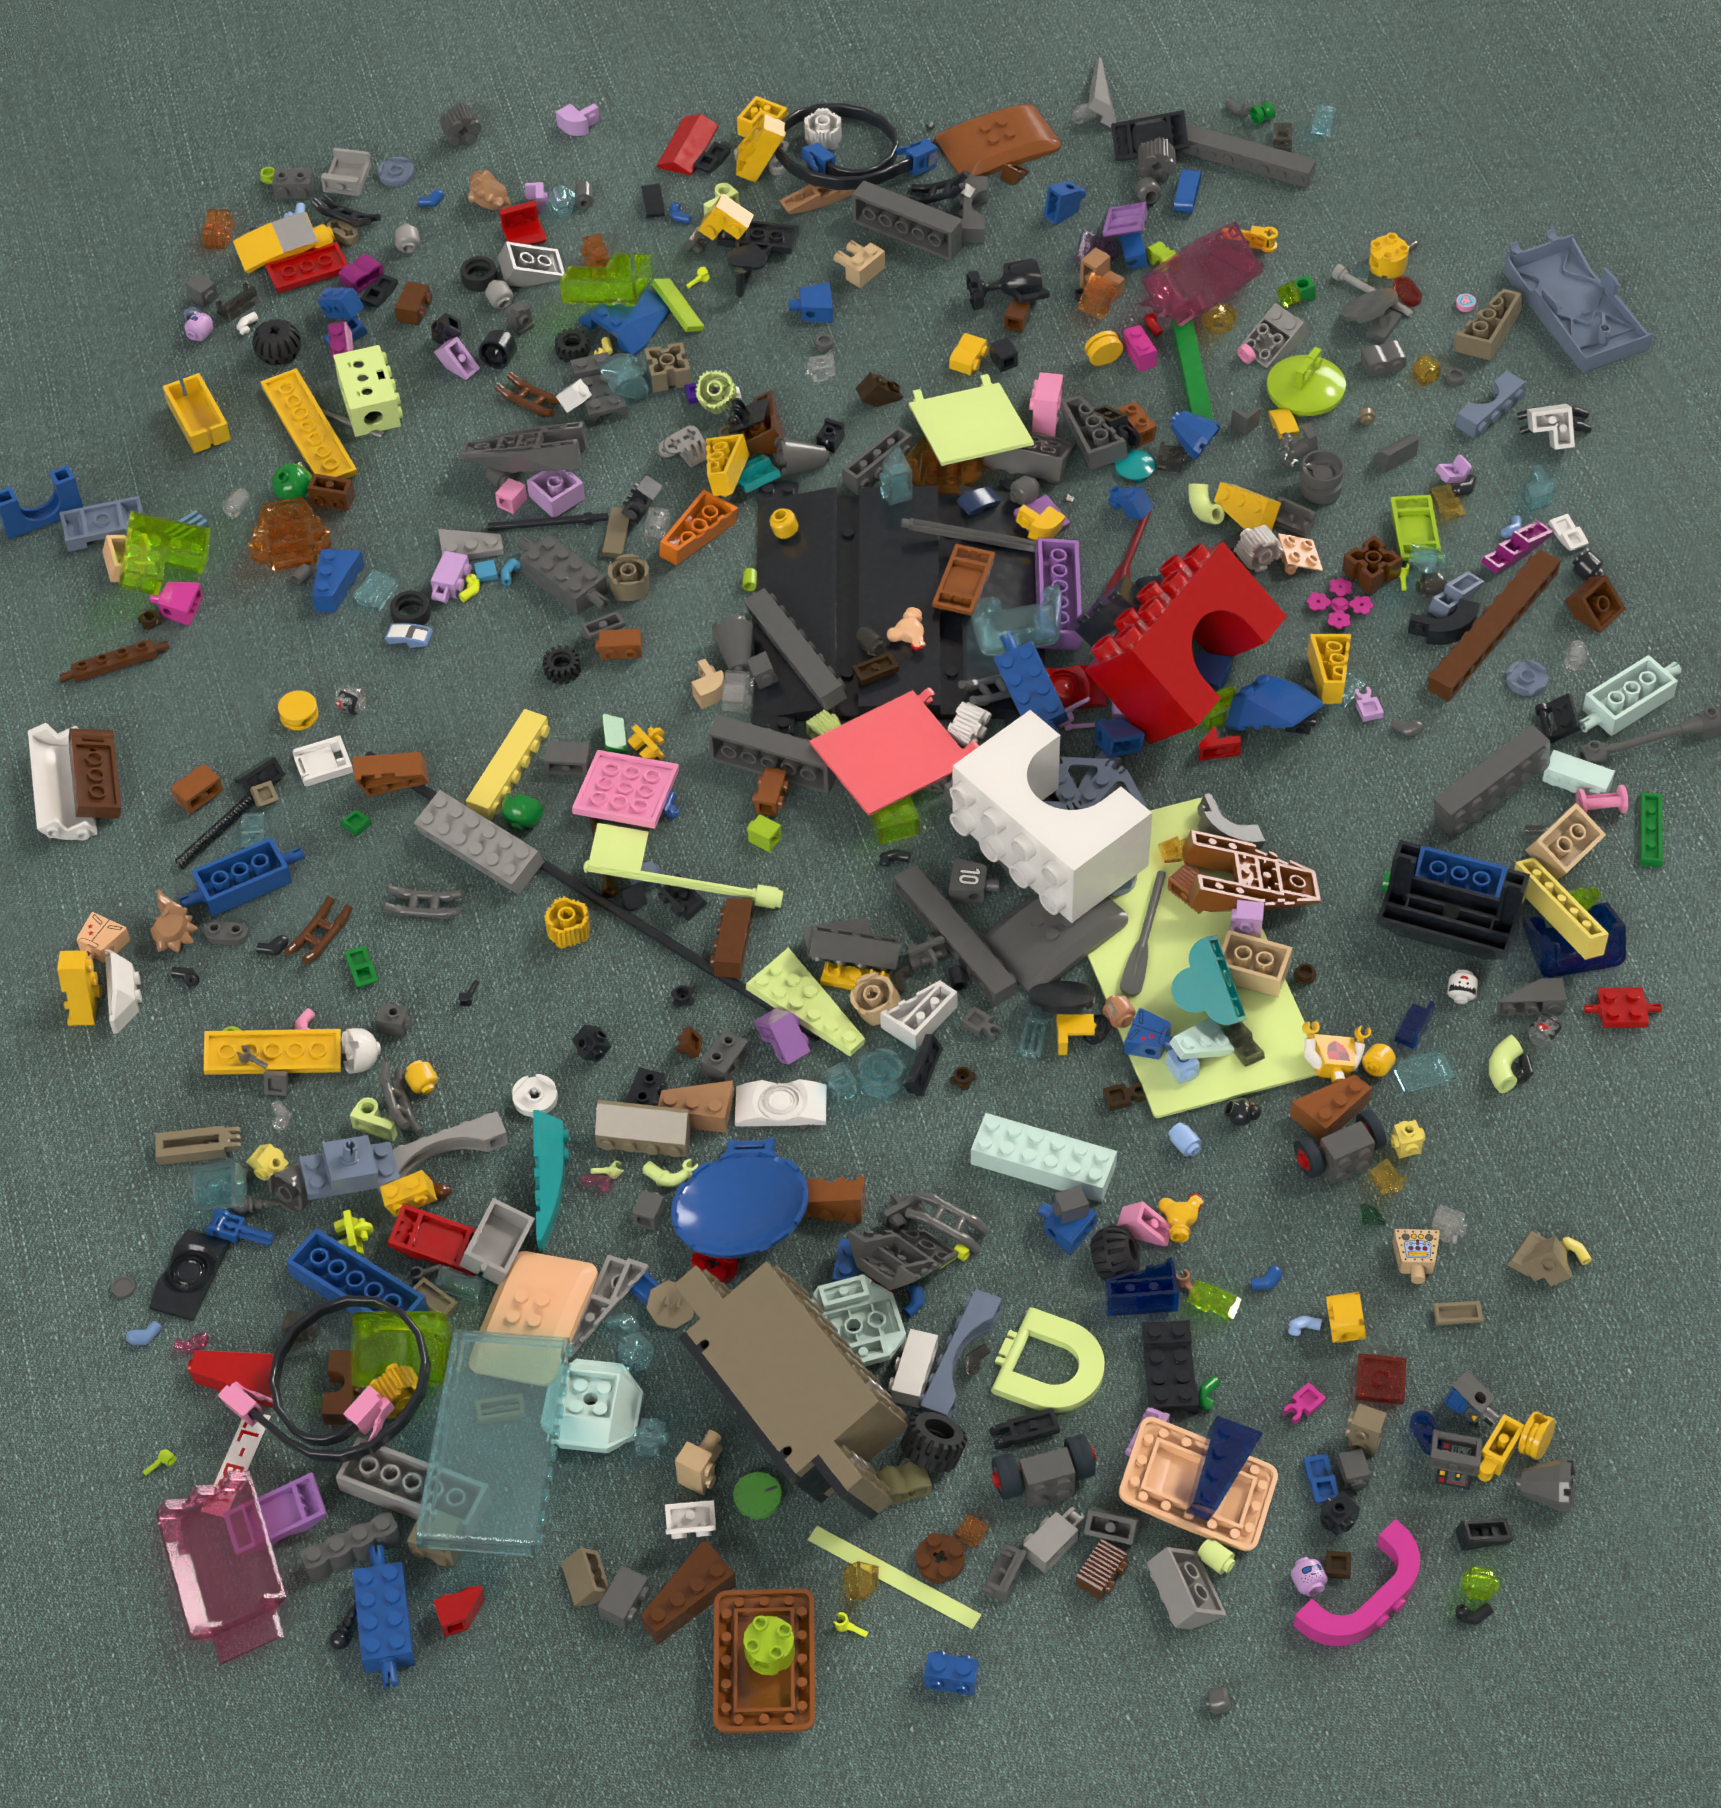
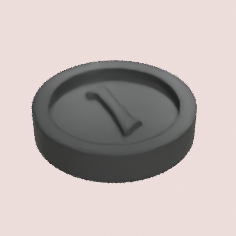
M128 1276L118 1277L111 1285L112 1293L120 1299L130 1297L135 1291L133 1279Z

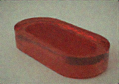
M1399 276L1394 279L1393 289L1397 291L1401 301L1409 307L1418 306L1422 300V293L1413 281L1406 276Z

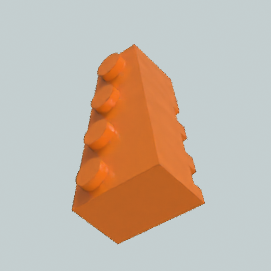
M703 490L660 541L659 557L677 566L737 522L738 507Z

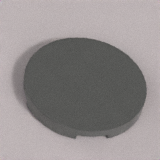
M1384 288L1374 290L1349 302L1342 309L1341 313L1344 321L1347 323L1351 321L1364 323L1384 315L1389 307H1395L1399 302V297L1395 289Z

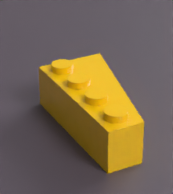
M744 434L706 439L707 476L713 496L726 497L733 494L749 457Z

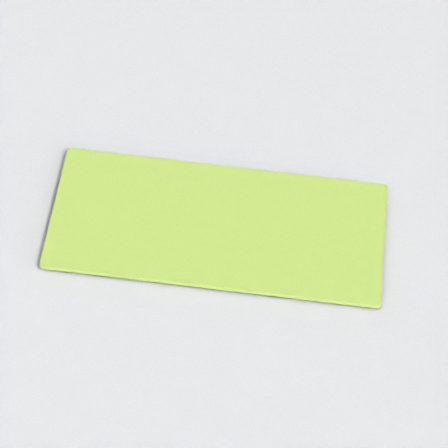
M1202 798L1150 810L1152 812L1149 865L1137 874L1135 887L1130 892L1122 896H1109L1128 914V924L1088 955L1105 1000L1112 995L1126 996L1135 1008L1136 1014L1138 1009L1142 1008L1171 1023L1170 1036L1173 1037L1209 1018L1206 1010L1187 1012L1175 1003L1171 992L1174 978L1180 971L1190 967L1189 953L1198 940L1207 936L1217 935L1222 948L1227 931L1230 930L1232 912L1203 911L1198 914L1197 911H1194V909L1190 908L1184 901L1168 890V878L1185 864L1182 847L1190 831H1200L1197 825L1201 817L1198 814L1197 808ZM1189 865L1199 869L1202 875L1234 882V875L1232 873ZM1161 870L1166 873L1148 939V960L1143 987L1140 994L1128 996L1120 989L1121 979L1130 954L1139 941L1156 875ZM1262 929L1261 939L1267 940L1266 935ZM1284 980L1279 997L1235 985L1247 1020L1230 1025L1217 1023L1235 1050L1228 1056L1197 1058L1200 1063L1199 1076L1190 1082L1178 1084L1166 1066V1052L1169 1049L1165 1048L1161 1058L1158 1060L1129 1055L1155 1118L1173 1115L1317 1076L1314 1068L1304 1057V1038H1307V1034L1302 1031V1025L1305 1022L1286 980ZM1131 1025L1122 1029L1117 1028L1124 1044Z

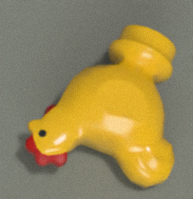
M1197 1193L1189 1195L1187 1202H1175L1170 1198H1162L1159 1201V1211L1165 1214L1167 1222L1171 1225L1169 1234L1172 1241L1186 1242L1189 1239L1191 1233L1189 1227L1196 1223L1198 1211L1201 1209V1205L1204 1204L1201 1195Z

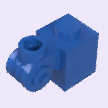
M1115 486L1109 491L1111 495L1108 498L1109 504L1117 510L1122 507L1129 519L1143 520L1154 507L1144 488L1129 487L1121 489L1120 486Z

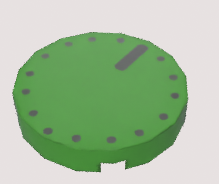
M749 1473L740 1478L735 1485L733 1492L734 1504L740 1514L751 1517V1519L768 1518L777 1511L782 1500L780 1484L767 1473Z

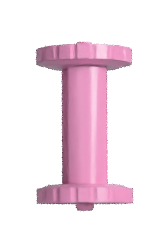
M1618 785L1616 792L1586 795L1583 789H1578L1576 791V803L1586 814L1587 810L1618 807L1620 813H1627L1628 794L1624 785Z

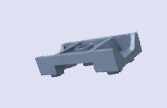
M139 496L59 512L68 552L88 548L87 542L105 539L106 535H148Z

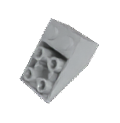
M1275 303L1241 345H1249L1255 352V361L1268 369L1297 348L1310 331L1303 321Z

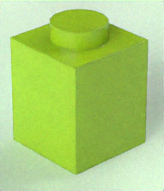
M760 814L747 827L748 841L768 852H771L782 839L781 825Z

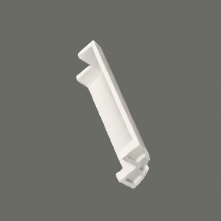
M47 723L28 730L37 830L49 838L87 840L89 837L97 835L96 818L76 817L69 755V729L56 733Z

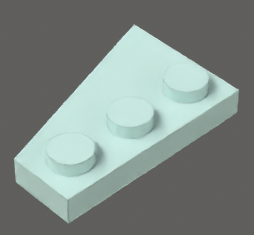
M1210 1017L1179 1033L1170 1041V1045L1180 1060L1228 1056L1235 1050L1219 1025Z

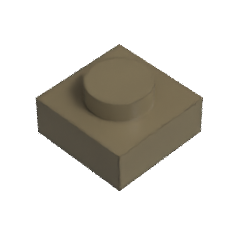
M271 781L250 788L258 809L279 801Z

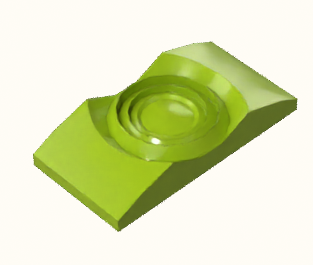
M1431 495L1390 497L1398 555L1403 559L1402 561L1442 559Z

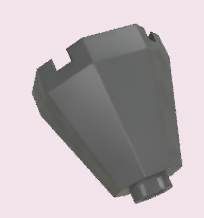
M1562 1458L1523 1469L1522 1474L1517 1475V1490H1521L1522 1496L1561 1512H1571V1508L1574 1506L1575 1481H1573L1572 1476L1575 1475L1574 1460Z

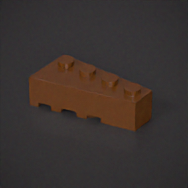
M703 1539L641 1614L644 1630L657 1645L711 1606L718 1593L732 1590L736 1587L735 1573L705 1539Z

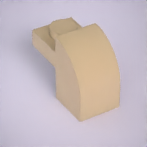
M706 659L698 661V671L701 678L691 682L693 697L701 709L719 702L725 692L723 671L716 672L713 665H709Z

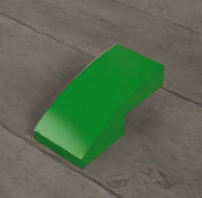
M365 945L344 952L357 989L378 982Z

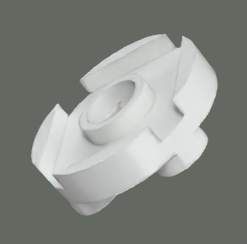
M536 1074V1077L529 1078L525 1076L516 1082L512 1091V1100L516 1110L532 1118L533 1110L549 1113L555 1107L558 1100L555 1083L549 1077L541 1074ZM538 1092L539 1097L532 1099L530 1094L535 1095Z

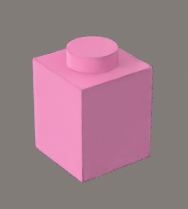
M510 478L495 493L497 507L512 514H515L527 500L526 486Z

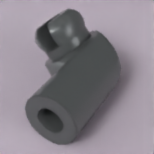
M1231 99L1225 102V107L1234 115L1247 116L1250 114L1252 105L1248 102H1244L1242 106H1238Z

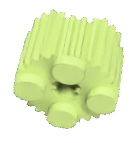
M711 370V372L706 371V373H702L703 376H699L700 379L697 381L699 384H696L697 388H695L696 397L702 407L713 414H720L722 411L726 412V409L729 410V407H732L733 399L737 398V389L731 377L720 370L719 372ZM715 389H717V390L719 391V392L716 393V394H714V392H713Z

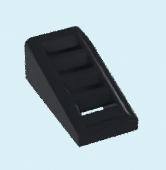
M1506 1518L1461 1520L1456 1528V1535L1461 1550H1473L1513 1541ZM1495 1527H1499L1501 1535L1497 1534Z

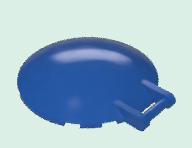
M774 1137L753 1141L729 1139L727 1151L725 1154L720 1155V1159L711 1163L706 1161L692 1171V1176L686 1182L681 1183L672 1202L671 1218L677 1235L688 1247L710 1257L741 1258L758 1254L775 1246L795 1230L807 1209L809 1199L808 1186L805 1177L794 1162L788 1158L785 1160L777 1156L775 1153L776 1142Z

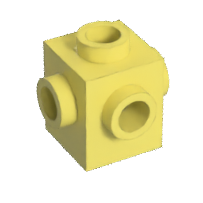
M1416 1120L1402 1121L1394 1125L1393 1133L1390 1135V1142L1392 1147L1395 1148L1399 1159L1421 1154L1425 1133L1422 1128H1419Z
M271 1144L260 1145L246 1161L254 1170V1174L264 1181L268 1180L274 1173L284 1169L289 1163L284 1158L283 1152Z

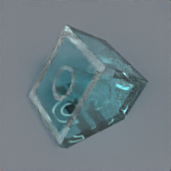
M894 444L882 463V473H880V479L883 484L880 487L883 499H887L889 505L912 499V471L899 444Z

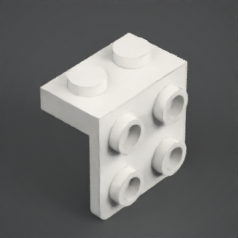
M714 1500L665 1505L666 1534H671L672 1539L687 1538V1533L696 1532V1537L712 1536L711 1531L716 1530Z

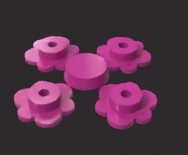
M1344 578L1330 581V592L1338 596L1332 599V601L1326 598L1325 594L1319 595L1316 592L1311 593L1310 598L1306 600L1312 611H1324L1331 604V609L1335 613L1329 614L1327 623L1336 629L1350 626V615L1345 614L1349 606L1354 609L1355 613L1365 615L1369 614L1370 609L1374 606L1368 596H1355L1354 600H1351L1350 603L1347 599L1343 598L1345 594L1351 593L1352 582Z

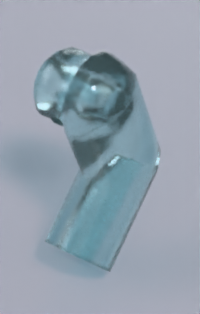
M627 1313L605 1318L608 1329L620 1327L629 1333H635L640 1327L638 1320Z

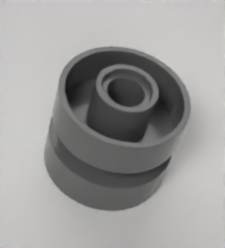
M1316 450L1307 454L1302 461L1299 487L1301 495L1307 501L1314 504H1329L1336 501L1342 492L1345 468L1343 459L1338 454L1329 450Z

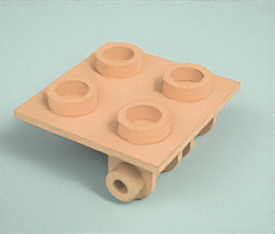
M1278 533L1283 549V554L1280 556L1285 566V572L1292 575L1298 567L1323 571L1313 540Z

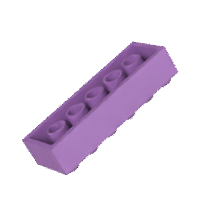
M1038 538L1035 550L1038 648L1079 651L1082 637L1075 631L1076 619L1082 614L1079 541Z

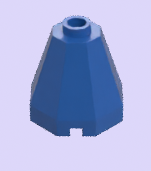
M1184 410L1181 413L1176 412L1170 420L1172 423L1171 430L1187 454L1194 460L1202 454L1210 444L1213 436L1215 437L1221 428V425L1214 420Z

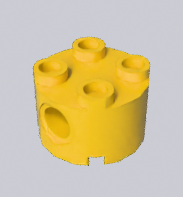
M1388 233L1373 240L1369 254L1370 271L1377 277L1387 276V279L1401 276L1406 270L1409 246L1396 233Z
M1359 1292L1327 1296L1326 1301L1333 1343L1366 1339Z

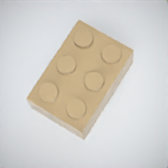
M1575 803L1525 851L1558 880L1574 867L1606 834Z
M1228 930L1222 945V951L1234 984L1279 997L1291 964L1293 947Z

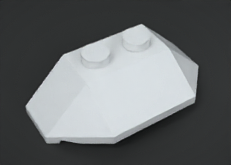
M107 949L105 950L109 1022L113 1034H117L139 1012L138 1003L142 1002L140 989L137 990V985H140L141 981L139 972H135L131 962Z

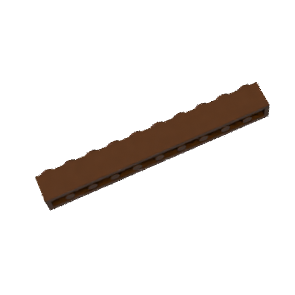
M1540 549L1534 556L1531 555L1527 560L1526 566L1518 570L1514 580H1509L1505 590L1502 593H1498L1495 597L1494 603L1485 608L1483 616L1474 621L1471 630L1463 634L1459 644H1454L1450 654L1442 658L1436 670L1430 672L1427 681H1429L1428 691L1449 702L1558 575L1561 560Z

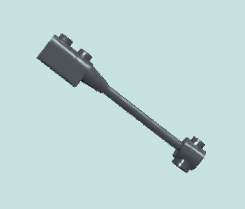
M1707 707L1705 711L1696 713L1695 716L1681 722L1677 726L1604 746L1601 741L1591 740L1588 745L1578 748L1579 759L1599 765V763L1606 762L1607 754L1677 734L1697 733L1702 741L1720 736L1721 707Z

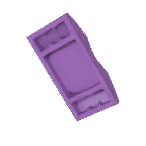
M1146 201L1109 208L1103 229L1104 237H1116L1145 231L1144 222L1147 221Z
M312 1472L224 1514L238 1557L268 1550L279 1540L289 1535L306 1532L327 1516L315 1476Z

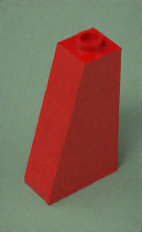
M194 1350L193 1358L188 1361V1373L191 1374L194 1383L218 1391H222L226 1385L230 1387L237 1381L250 1391H256L272 1398L268 1381L274 1354ZM250 1396L258 1404L274 1408L272 1402L257 1400Z

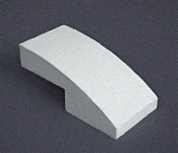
M1568 514L1549 521L1548 525L1551 530L1554 531L1555 536L1569 551L1589 544L1580 526L1575 527Z

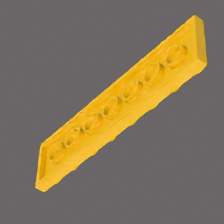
M297 368L261 381L262 389L313 475L320 474L344 479L358 475L355 465Z

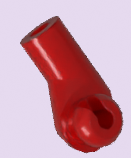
M1151 312L1144 316L1143 319L1146 326L1155 337L1159 336L1163 330L1156 322L1157 315Z

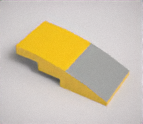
M301 212L259 227L235 239L233 243L245 272L250 274L266 263L305 252L319 244V241L307 213Z

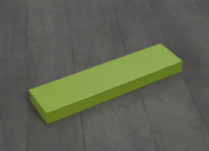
M653 279L652 286L686 332L703 331V323L671 279Z

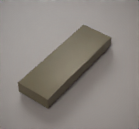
M612 507L602 550L603 557L617 558L624 554L631 519L621 513L624 508Z

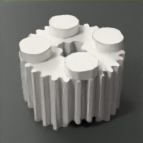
M818 108L814 114L811 113V116L805 117L806 143L809 146L819 143L824 148L830 150L838 148V143H840L842 137L841 117L831 113L828 108Z
M1266 525L1254 527L1253 530L1249 528L1243 530L1240 534L1241 540L1238 541L1235 548L1236 554L1248 569L1254 570L1256 573L1264 572L1268 568L1267 565H1270V562H1273L1274 559L1278 560L1281 558L1280 555L1283 554L1280 541Z
M962 702L957 707V715L953 723L949 724L947 732L956 740L957 744L966 747L972 741L978 744V739L982 740L987 732L985 724L989 722L992 714L970 702H967V704Z

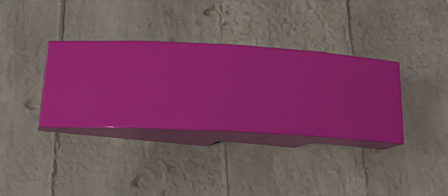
M1539 520L1514 531L1510 539L1498 544L1496 551L1483 556L1481 563L1497 574L1531 553L1548 539L1554 531Z

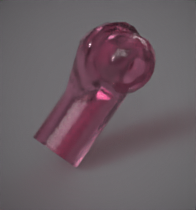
M602 1174L580 1175L582 1186L599 1185L600 1192H610L612 1190L611 1179Z

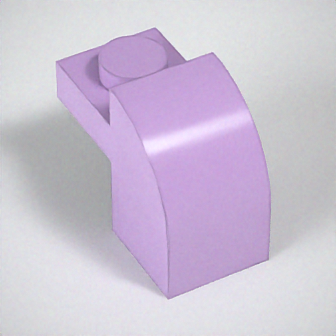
M569 104L556 111L557 126L572 136L586 135L589 133V127L600 121L598 106L592 104L578 111L572 104Z

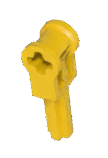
M1252 226L1251 231L1224 227L1222 236L1249 241L1250 248L1261 249L1264 252H1273L1277 248L1276 238L1278 237V230L1274 227L1264 228Z

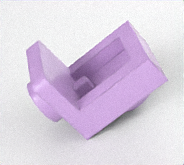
M543 182L525 183L526 199H536L537 211L545 212V204H548V192H544Z
M1457 455L1453 463L1438 464L1435 471L1440 475L1442 481L1446 483L1464 482L1472 466L1462 455Z

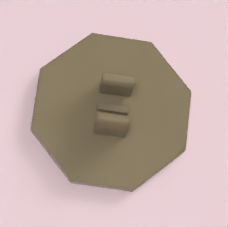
M667 1280L650 1290L646 1309L657 1326L676 1330L692 1320L694 1310L674 1284L676 1282Z

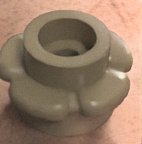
M1363 408L1358 411L1357 421L1363 425L1372 424L1376 413H1374L1372 408Z

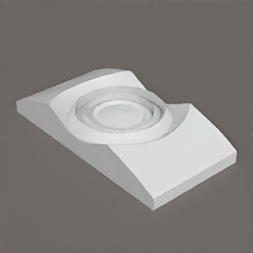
M799 1079L789 1083L778 1084L759 1080L736 1086L735 1127L826 1125L827 1085Z

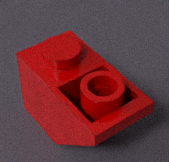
M481 1585L469 1586L461 1592L445 1594L439 1597V1599L434 1600L444 1637L469 1629L485 1601Z

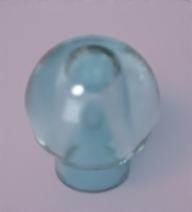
M559 185L550 192L549 202L560 216H568L573 211L572 206L575 202V195L568 186Z

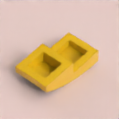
M1281 408L1268 411L1273 429L1276 428L1279 439L1283 437L1282 434L1285 432L1289 433L1291 437L1299 436V428L1290 410Z

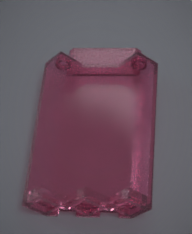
M227 1471L218 1485H196L187 1499L164 1500L155 1514L190 1641L200 1640L206 1642L213 1639L219 1663L222 1665L284 1637L277 1610L286 1599V1593L250 1471Z

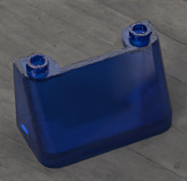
M1608 902L1595 904L1588 910V913L1609 935L1604 955L1586 960L1554 927L1546 928L1545 921L1541 916H1523L1524 932L1538 970L1544 977L1553 978L1619 966L1625 961L1626 925Z

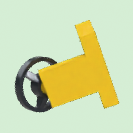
M1056 1014L1058 1055H1067L1068 1036L1082 1035L1083 1039L1092 1045L1102 1042L1110 1031L1109 1020L1101 1014ZM1102 1018L1106 1021V1028L1103 1034L1100 1032L1102 1029L1100 1024ZM1086 1035H1098L1099 1038L1090 1041Z

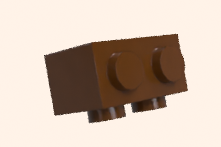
M314 474L308 486L312 505L349 511L355 498L353 482L350 479Z

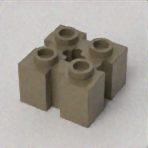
M683 342L668 344L666 349H660V346L644 349L646 368L650 376L653 393L666 391L668 386L675 385L677 389L691 384L690 367Z

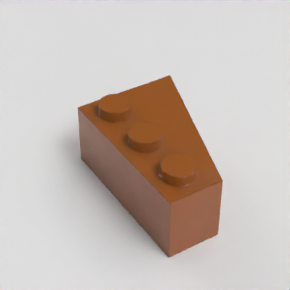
M1354 1074L1292 1101L1290 1117L1321 1140V1138L1339 1131L1369 1104L1372 1087Z

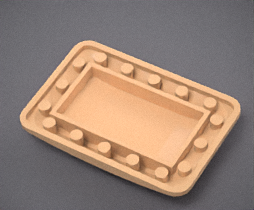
M528 1251L518 1252L504 1281L499 1284L484 1318L469 1360L470 1370L477 1375L538 1387L552 1385L557 1379L598 1276L597 1268L588 1262Z
M1147 1417L1140 1424L1119 1487V1496L1128 1505L1172 1525L1242 1551H1251L1258 1544L1278 1479V1473L1275 1467L1267 1462L1158 1418Z

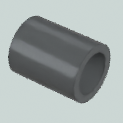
M303 563L290 575V579L294 584L300 586L313 574L312 569Z

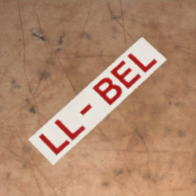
M263 1415L267 1420L271 1417L270 1415ZM242 1419L204 1505L203 1513L225 1518L224 1514L231 1510L265 1431V1428L258 1422L251 1427Z

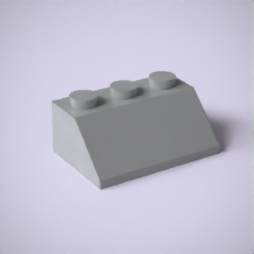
M1166 1547L1149 1560L1147 1566L1150 1570V1576L1159 1590L1160 1599L1167 1608L1169 1619L1175 1628L1194 1629L1227 1616L1200 1556L1197 1555L1198 1551Z

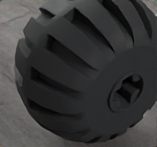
M270 319L268 322L265 321L257 327L253 334L252 345L256 355L264 363L277 366V364L285 365V363L291 362L298 355L301 347V337L296 327L289 321Z
M1107 1226L1099 1230L1092 1237L1090 1243L1091 1257L1096 1272L1103 1281L1121 1284L1132 1279L1138 1273L1140 1267L1139 1253L1134 1238L1128 1229L1120 1226Z

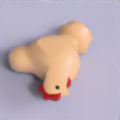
M914 607L907 608L903 614V619L895 627L887 631L888 640L891 642L900 640L912 643L911 648L915 651L922 650L925 646L924 629L920 623L922 621V612Z

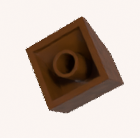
M1606 575L1589 577L1565 600L1574 618L1598 633L1602 632L1625 610L1623 603Z

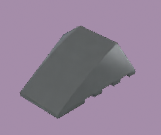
M866 1230L863 1235H858L856 1231H848L847 1234L857 1268L888 1290L905 1286L941 1268L959 1254V1252L927 1230H901L900 1234H896L892 1230H884L883 1234H875L873 1230Z

